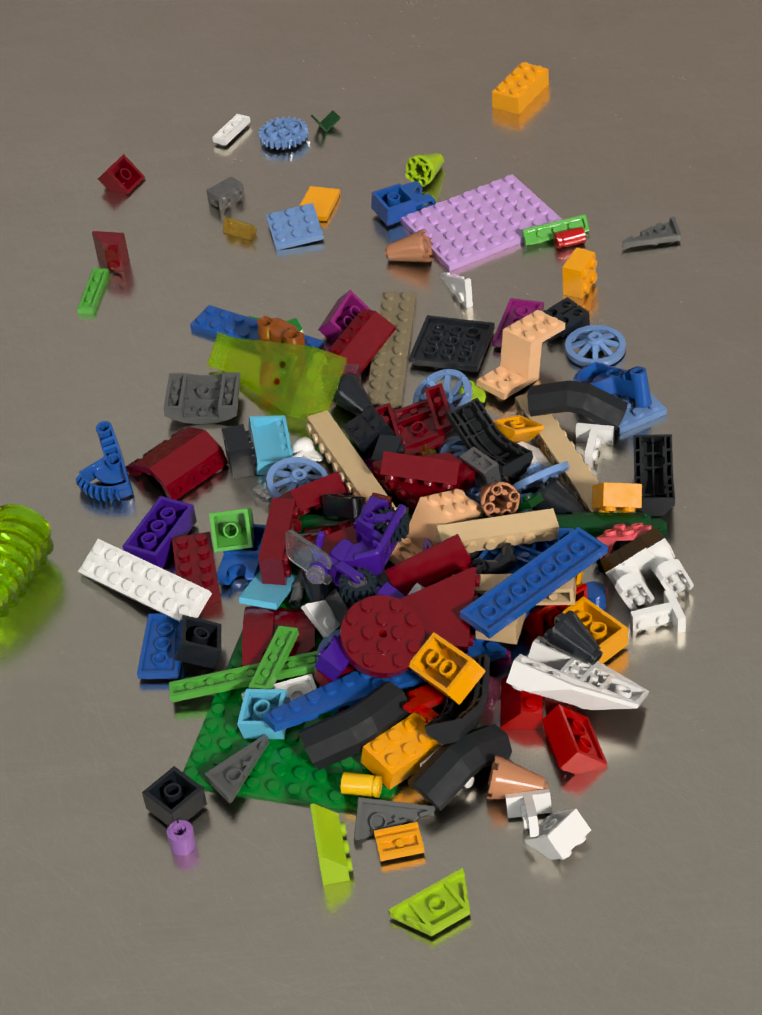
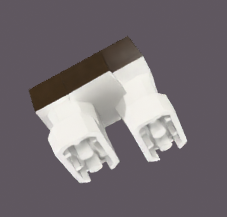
M656 527L600 560L606 575L631 611L638 610L636 605H643L646 599L650 604L655 599L645 581L654 574L665 590L672 589L675 597H678L676 592L683 591L685 586L689 590L694 586L679 559H674L675 555L671 546Z

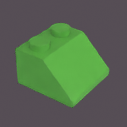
M252 508L209 513L214 552L253 547L254 521Z

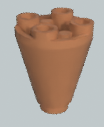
M499 481L482 486L479 490V499L482 510L491 518L515 514L519 506L520 494L509 483Z

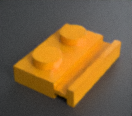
M418 822L374 830L380 862L425 853Z

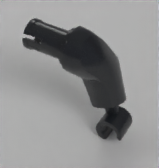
M504 543L501 546L502 555L498 559L483 561L480 558H475L471 567H477V574H507L513 571L518 563V559L514 555V545Z

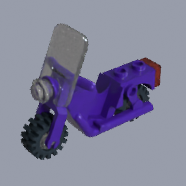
M373 492L366 505H363L361 514L354 521L353 528L356 529L357 544H353L347 539H342L332 549L330 555L321 550L325 538L323 531L317 533L315 544H312L295 531L288 530L285 533L286 554L288 558L306 571L307 579L313 584L323 583L328 585L333 580L335 585L339 587L341 598L345 599L347 603L351 601V604L354 605L355 602L364 598L375 596L377 591L375 575L381 574L397 543L401 542L402 538H407L409 534V516L406 514V507L400 504L394 510V507H392V497Z

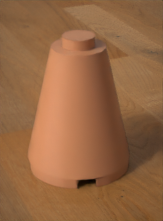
M421 229L388 244L387 248H385L386 258H389L390 261L431 262L432 259H429V256L432 255V245L430 237L425 235L427 230Z
M494 756L488 781L490 787L486 793V799H505V794L548 789V782H545V777L503 757Z

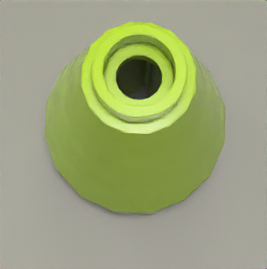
M439 153L414 155L406 163L405 176L411 182L417 181L424 187L432 182L444 163V158Z

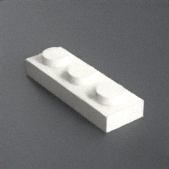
M236 114L212 137L213 142L226 146L250 123V117Z

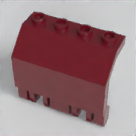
M187 427L186 429H180L171 435V439L162 441V443H159L143 454V458H137L134 462L128 464L126 469L133 476H139L143 472L152 474L162 485L167 498L177 500L229 464L222 447L206 430Z

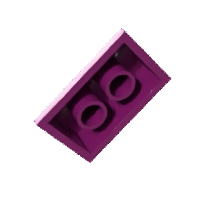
M349 290L337 300L318 330L330 342H335L361 309H371Z

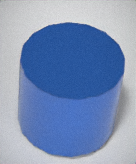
M596 581L586 583L587 599L604 610L606 608L605 586Z

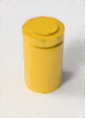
M351 772L343 773L341 779L342 794L380 797L382 791L381 776L376 775L375 777L374 775Z

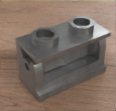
M231 176L206 190L208 203L216 207L219 206L220 211L245 197L243 183Z
M472 447L459 456L464 464L475 471V482L481 487L501 481L499 464L477 448Z

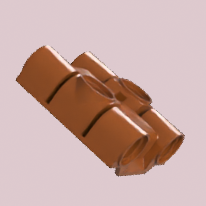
M264 315L257 320L259 340L256 341V348L261 353L262 364L270 361L276 362L281 368L288 370L290 380H302L308 374L304 333L297 330V326L289 322Z

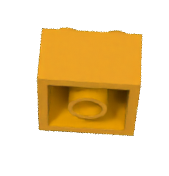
M576 247L562 266L563 295L582 299L589 292L592 284L596 283L598 275L596 273L597 260L595 252Z
M603 482L592 486V509H598V513L616 512V510L617 513L635 512V509L642 508V484Z

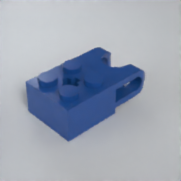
M417 181L404 185L399 183L374 191L371 197V208L387 226L400 222L402 217L436 204L435 199L430 194L422 195V185Z
M254 524V544L252 548L223 551L224 555L217 572L220 585H231L232 581L238 576H245L249 584L260 571L258 556L266 525Z

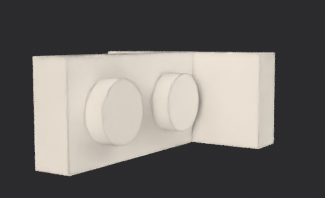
M587 423L576 424V442H587L584 456L585 464H588L590 468L593 467L594 461L598 459L597 448L600 449L601 444L613 445L614 426Z
M672 589L664 591V604L630 612V626L633 631L670 622L673 623L677 633L685 632L686 617Z
M543 789L505 794L508 818L522 817L524 829H529L530 837L539 836L537 815L552 813L550 790Z

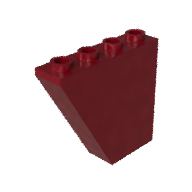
M451 453L421 456L464 464ZM382 460L372 462V474L376 480L409 505L412 510L416 509L420 497L452 490L442 488V484L436 483L434 487L423 485L422 481L410 484L405 483L404 479L397 478L396 481L385 480V476L380 475ZM464 464L465 471L460 486H454L453 490L460 489L465 492L474 487L475 471Z
M471 567L400 599L410 605L419 615L425 630V642L434 632L462 652L469 653V646L473 647L474 634H471L472 626L460 618V611L479 598V594H475L476 587H480L481 575L477 574V567Z

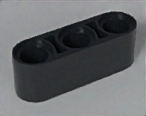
M322 495V515L356 519L361 514L363 505H366L367 499L361 496Z

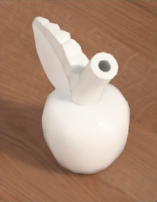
M301 437L293 444L292 452L294 456L292 457L307 458L315 462L323 460L322 455L316 451V446L312 439Z

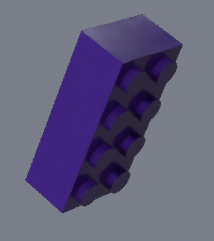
M160 496L123 544V551L163 568L174 553L172 538L186 536L197 522L194 505Z

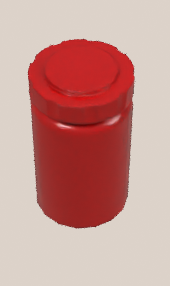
M583 227L555 232L554 243L556 248L561 249L586 243Z

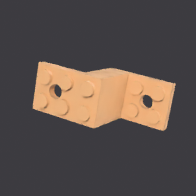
M536 310L504 328L500 366L477 379L476 386L505 400L539 379L542 342L563 331L565 323L545 314L543 311Z
M460 489L420 497L409 523V534L407 538H402V541L397 543L389 561L396 565L422 552L424 538H429L433 546L436 545L437 525L457 523L482 517L484 513L482 507L476 501L467 497Z

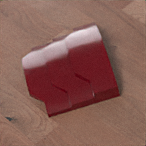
M442 383L424 389L427 399L394 411L391 403L374 408L388 423L394 435L402 436V443L405 444V454L415 456L442 445L448 432L453 429V426L446 417L451 409Z
M256 606L245 607L242 629V666L261 662L278 626L298 628L299 635L288 657L312 652L315 649V626L302 609L287 610L286 608H278L274 610Z

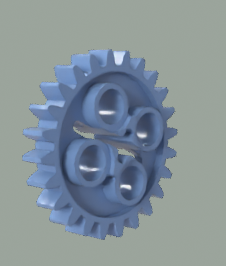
M282 116L281 119L276 117V120L270 119L271 122L266 121V125L262 124V128H259L258 131L259 140L262 142V145H265V147L270 146V149L276 147V150L279 148L284 150L285 147L291 149V146L297 147L296 144L301 145V141H305L309 134L305 121H301V119L296 120V117L291 119L290 116L287 118Z

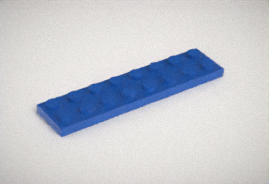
M208 305L190 324L191 330L258 351L256 341L259 340L256 319ZM304 335L308 365L325 345L323 340Z
M577 527L461 610L460 618L490 639L608 553V546Z

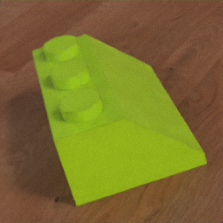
M310 804L323 885L350 881L349 871H353L351 857L346 858V854L350 853L348 840H343V836L347 835L345 822L340 823L338 813L316 804Z

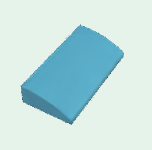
M285 415L249 416L248 429L255 449L253 456H255L257 462L255 467L256 474L264 475L279 460L293 456Z

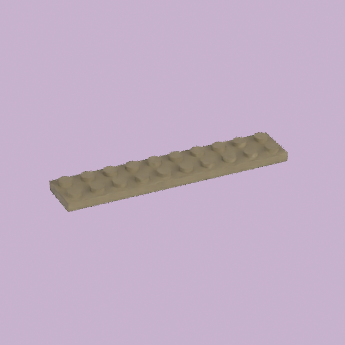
M382 292L379 314L392 323L396 330L371 362L367 395L374 408L387 403H391L393 409L402 408L417 298L416 292Z

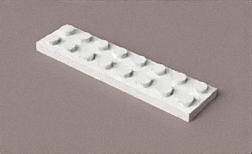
M97 539L78 570L83 576L180 622L182 615L198 618L212 595L209 590L100 539Z

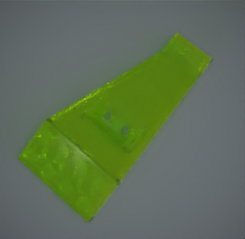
M218 332L207 366L224 371L225 373H240L241 384L287 415L308 422L307 416L326 410L330 411L347 358L313 346L234 338ZM282 361L286 363L284 368L280 367ZM276 378L280 380V383L278 385H275L274 380Z

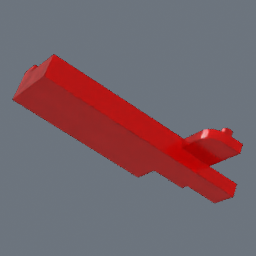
M427 684L409 691L408 703L404 704L403 709L409 713L417 712L425 717L424 723H428V720H432L438 715L437 712L430 708L445 703L446 695L432 685Z

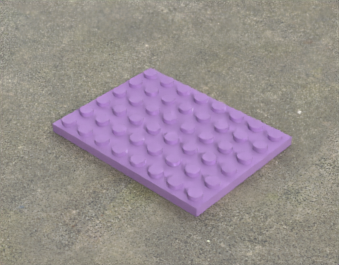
M512 174L410 213L401 218V223L411 233L426 229L427 233L425 235L430 237L432 254L449 271H453L523 243L522 229L563 219Z

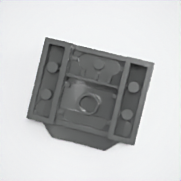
M169 373L164 402L165 417L190 424H212L237 416L241 374L194 375Z

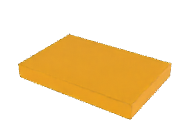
M310 186L300 206L313 203L318 220L327 222L341 191L334 188Z

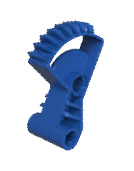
M593 362L586 367H582L573 377V381L589 383L610 394L617 393L622 397H626L629 401L635 400V405L638 408H645L652 404L647 371L644 367L636 366L623 370L603 363Z
M102 421L97 424L96 432L104 456L79 471L80 475L76 478V484L86 496H90L92 499L96 498L98 502L100 500L104 502L110 500L113 503L115 499L120 502L121 498L131 496L133 489L122 450L112 424L109 421ZM96 478L99 481L107 484H116L126 481L125 483L115 486H98L90 483Z

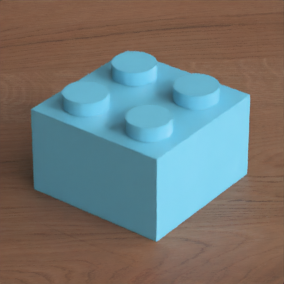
M286 689L245 690L237 723L244 739H258L265 734L268 736V739L285 738L287 728L274 732L263 721V714L291 701Z

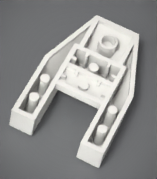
M538 636L533 641L528 657L520 654L513 661L506 682L516 690H524L589 710L635 709L640 706L649 694L648 690L598 661L594 665L587 664L548 645L541 636Z

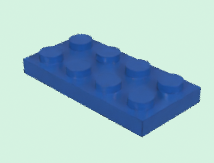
M148 614L137 670L138 679H179L182 661L174 660L175 631L179 624L178 621L164 614Z

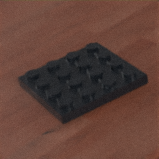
M427 315L409 356V364L478 372L494 332L495 323Z

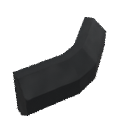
M571 380L530 386L527 394L528 411L531 417L572 412L581 414L601 425L614 426V431L619 427L628 402L592 384Z
M478 397L447 413V419L467 450L472 447L477 448L499 464V470L502 474L513 479L527 472L526 468L530 466L533 459L532 451L506 438L499 431Z
M672 434L633 435L634 484H642V508L639 509L643 513H651V516H664L675 506Z
M487 654L471 657L486 672L461 704H457L446 696L443 711L424 726L426 734L442 745L458 742L478 724L488 699L490 657Z
M390 681L384 682L353 706L300 730L305 750L312 764L318 770H321L362 752L364 745L407 718L409 712L403 709L404 704L408 703L404 691Z
M496 724L473 729L458 742L440 746L407 782L414 790L441 811L474 775L482 769L492 766L495 755L505 759L510 758L512 748L508 734Z

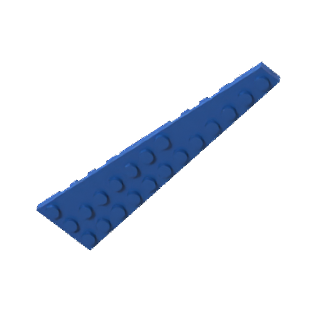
M471 629V634H474L473 647L469 646V653L465 654L470 657L487 654L490 657V662L506 657L507 650L498 642L476 639L475 630ZM411 668L401 675L390 678L372 677L356 670L334 682L332 681L264 713L263 721L274 732L302 724L305 721L317 719L319 714L325 712L332 714L338 712V708L347 705L351 707L384 682L390 681L402 691L427 682L419 677Z

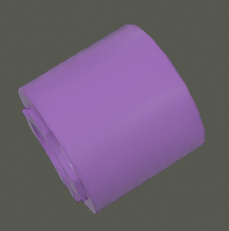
M177 820L169 825L167 837L171 851L180 856L190 854L196 847L195 834L191 823L185 820Z

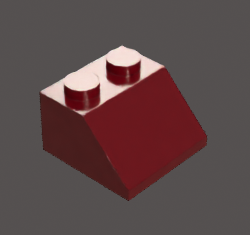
M123 154L98 180L109 191L128 195L145 176Z
M93 231L92 236L97 259L106 269L124 271L130 260L125 234Z

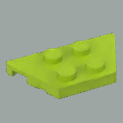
M461 868L388 909L389 916L427 935L433 936L470 915L464 869Z

